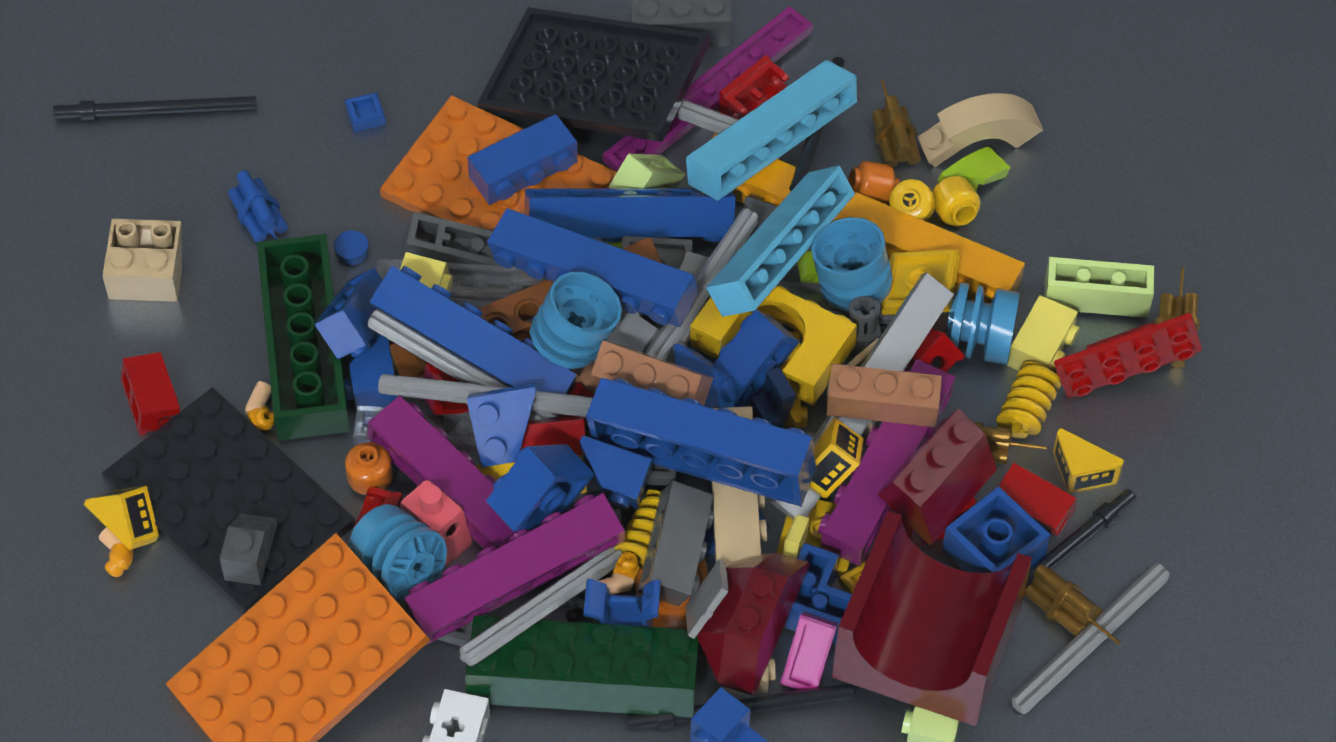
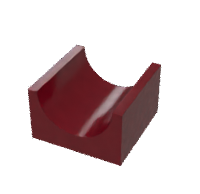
M888 510L838 626L832 678L977 726L1022 608L1032 557L1017 553L1011 565L991 573H973L954 569L939 563L922 552L906 534L902 523V515Z

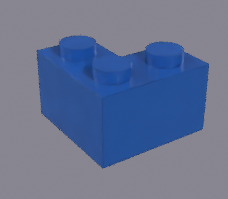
M804 543L797 559L809 562L810 566L784 625V628L795 632L803 611L840 624L852 596L848 592L832 587L837 576L839 555ZM837 628V632H836V635H835V638H834V642H833V645H835V646H836L838 628Z
M722 687L691 718L690 742L769 741L749 727L751 710Z

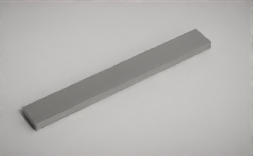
M922 274L861 367L904 371L954 294L930 274ZM827 416L813 437V448L832 418L836 417L860 436L871 420ZM808 488L802 507L772 499L771 503L794 520L797 514L808 517L821 496L811 488Z

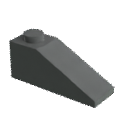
M414 211L407 222L400 256L404 257L405 253L408 252L446 262L447 265L496 270L508 269L500 266L493 259L487 243L493 232L491 230Z

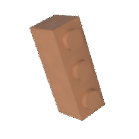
M602 340L591 375L598 378L602 377L612 381L616 378L623 379L634 387L644 390L649 388L658 389L666 393L667 396L676 399H694L701 403L702 406L705 404L713 381V377L627 346Z
M832 364L826 415L935 427L939 411L942 376Z

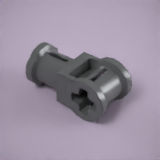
M869 296L856 297L849 304V314L852 317L850 320L857 324L856 345L846 358V361H851L872 342L881 337L878 321L881 306L877 300ZM862 306H864V315L861 311Z

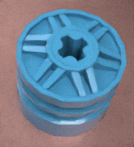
M848 217L835 220L819 231L814 238L811 250L822 296L828 304L840 311L849 312V304L856 297L869 296L880 304L891 291L893 277L883 232L878 226L864 218Z
M569 272L559 276L552 284L544 298L543 304L532 319L530 335L533 345L551 363L567 369L583 368L592 364L597 358L602 340L607 341L620 321L622 307L619 297L609 284L597 276L585 272Z
M961 282L959 290L952 300L946 336L957 348L959 341L968 342L965 358L971 359L976 344L984 345L983 356L985 362L1007 365L1020 292L997 288L992 302L985 303L983 286L978 285L975 301L968 300L969 283Z
M385 504L378 506L365 514L354 527L348 541L349 548L392 597L400 601H405L404 597L410 595L409 590L424 581H428L431 584L438 580L446 563L447 547L444 538L438 532L428 528L424 523L418 522L413 516L395 505Z

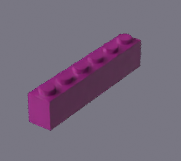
M916 359L911 370L905 369L904 372L942 376L937 424L953 394L956 376ZM883 421L880 427L875 425L872 427L865 444L868 446V449L864 456L861 455L860 465L851 473L853 476L848 485L842 483L834 499V503L837 505L833 513L826 512L818 528V533L822 534L821 549L838 554L839 557L861 566L881 528L887 511L891 510V507L877 495L878 492L926 440L935 427Z
M399 395L368 422L367 438L371 442L383 446L389 452L392 462L417 486L423 481L429 480L462 508L471 538L483 549L495 546L497 549L509 543L508 539L516 532H513L486 502L494 491L493 485L496 480L490 475L484 476L475 467V463L468 453L463 450L458 451L450 443L449 437L440 427H433L424 419L423 412L415 403H408Z
M604 493L596 497L592 494L578 500L574 504L575 508L564 514L555 512L541 521L542 525L530 532L528 529L520 530L508 539L509 543L497 549L495 546L488 547L475 556V561L465 566L456 564L442 573L443 577L430 584L428 581H424L409 590L410 595L404 597L406 606L415 623L429 637L430 641L427 645L473 621L474 616H484L624 542L625 530Z

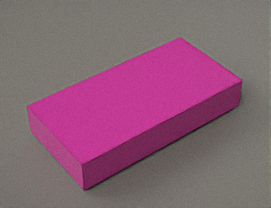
M803 611L799 618L780 684L797 690L820 687L839 625L838 623Z

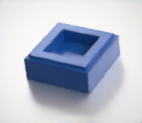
M377 92L345 100V107L353 132L386 125L385 115Z

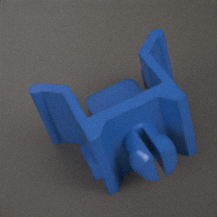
M587 579L583 615L598 619L600 624L652 627L653 618L658 617L661 581L653 580L644 584L643 595H610L607 584L594 579Z

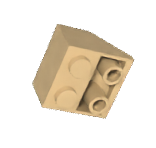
M112 219L102 275L108 299L178 302L182 277L181 221Z

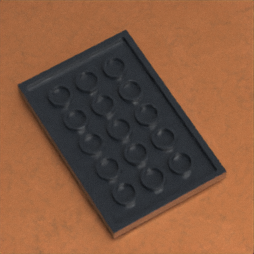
M528 7L477 105L478 108L494 115L537 122L556 114L567 127L663 142L710 45L709 35L707 33Z
M213 387L102 472L104 481L114 490L147 486L158 533L243 614L335 533L342 538L353 529L356 523L355 518ZM241 513L277 518L278 521L261 585L224 580L220 563L221 551L228 526Z

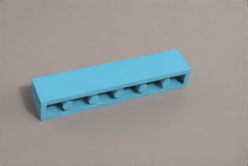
M825 60L686 157L688 184L713 199L720 200L857 103L856 75Z
M840 165L808 172L706 286L722 317L755 311L813 244L814 238L824 226L830 224L855 195Z

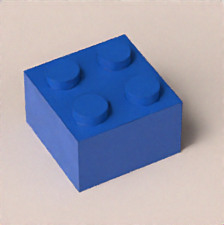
M567 444L527 446L515 456V464L508 473L501 476L494 483V491L486 502L513 532L523 529L534 530L542 525L541 521L555 512L564 514L595 474Z
M998 486L946 527L942 550L966 572L991 573L1002 570L1011 565L1017 553L1032 557L1031 568L1046 555L1051 534Z

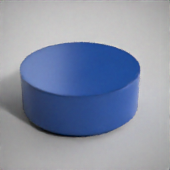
M354 230L339 234L334 241V252L337 260L345 265L362 263L369 254L366 236Z

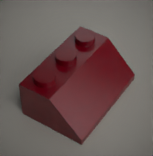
M959 408L956 409L934 429L878 492L877 495L896 513L901 514L902 519L929 545H932L946 527L950 525L996 472L997 468L985 433Z

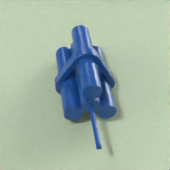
M240 171L236 176L239 182L238 187H233L228 191V196L238 211L237 218L240 224L247 227L256 243L264 241L267 238L266 234H272L274 240H277L275 231L281 234L288 230V224L279 211L280 204L278 200L270 195L261 178L253 179L249 171Z

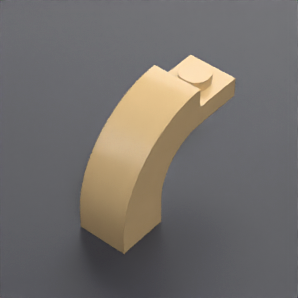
M992 93L971 97L945 108L937 113L940 122L919 135L918 139L928 163L937 167L955 153L974 142L985 139H1001L1018 148L1042 132L1043 128L1031 103L1016 95Z

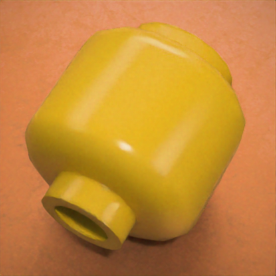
M947 177L941 180L933 189L936 201L935 211L944 223L955 227L966 225L975 219L980 210L981 201L978 193L964 177Z
M907 179L898 183L891 191L889 198L891 207L924 221H927L932 216L936 206L935 195L931 188L916 179Z

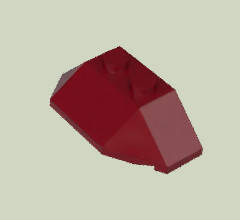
M774 552L726 567L728 593L715 609L712 617L708 619L697 634V638L719 686L752 696L755 695L809 569V562Z

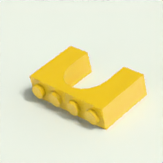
M776 285L756 309L772 316L777 322L790 326L801 336L802 344L782 372L796 393V398L814 406L828 386L832 364L842 365L855 347L857 324L843 315H836L821 308L820 305L812 300H804L790 293L783 286ZM710 297L690 325V345L718 359L719 352L723 346L732 341L739 332L743 320L754 311L722 317L713 299Z

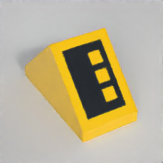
M836 417L832 418L814 447L816 469L809 488L823 498H827L860 465L864 438Z
M1062 428L1058 430L1053 453L1067 493L1117 484L1124 464L1123 459Z
M147 486L113 490L85 500L84 505L129 550L157 541L159 534L155 525V517Z

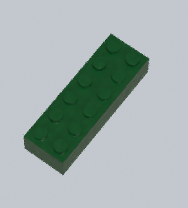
M319 234L257 242L273 413L278 441L350 432L342 359L336 358L314 325L334 299L327 235Z
M474 616L470 640L503 617ZM540 620L476 665L469 666L467 664L465 672L466 694L489 698V705L644 715L670 713L675 717L692 718L694 716L699 640L697 636L695 639L689 637L687 629Z

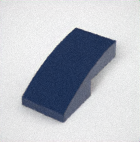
M780 367L766 372L764 392L751 397L750 407H752L753 418L767 420L773 426L782 428L792 410L796 393Z

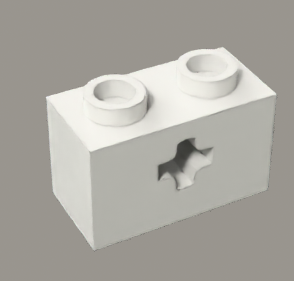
M444 689L441 702L435 701L432 707L430 724H433L431 735H425L422 742H483L490 718L489 698Z

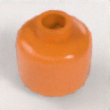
M862 161L857 167L851 169L848 182L853 191L888 205L891 191L900 183V179L895 178V172L891 165Z
M375 442L359 443L350 449L346 455L344 465L347 481L351 488L361 495H366L369 487L386 490L393 478V466L389 452Z

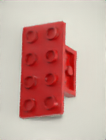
M1187 313L1156 325L1154 322L1086 345L1087 349L1054 361V365L1067 398L1074 396L1082 397L1099 387L1122 383L1130 376L1142 372L1150 373L1156 371L1164 364L1176 360L1184 361L1190 359L1196 353L1201 352L1202 347L1191 313Z

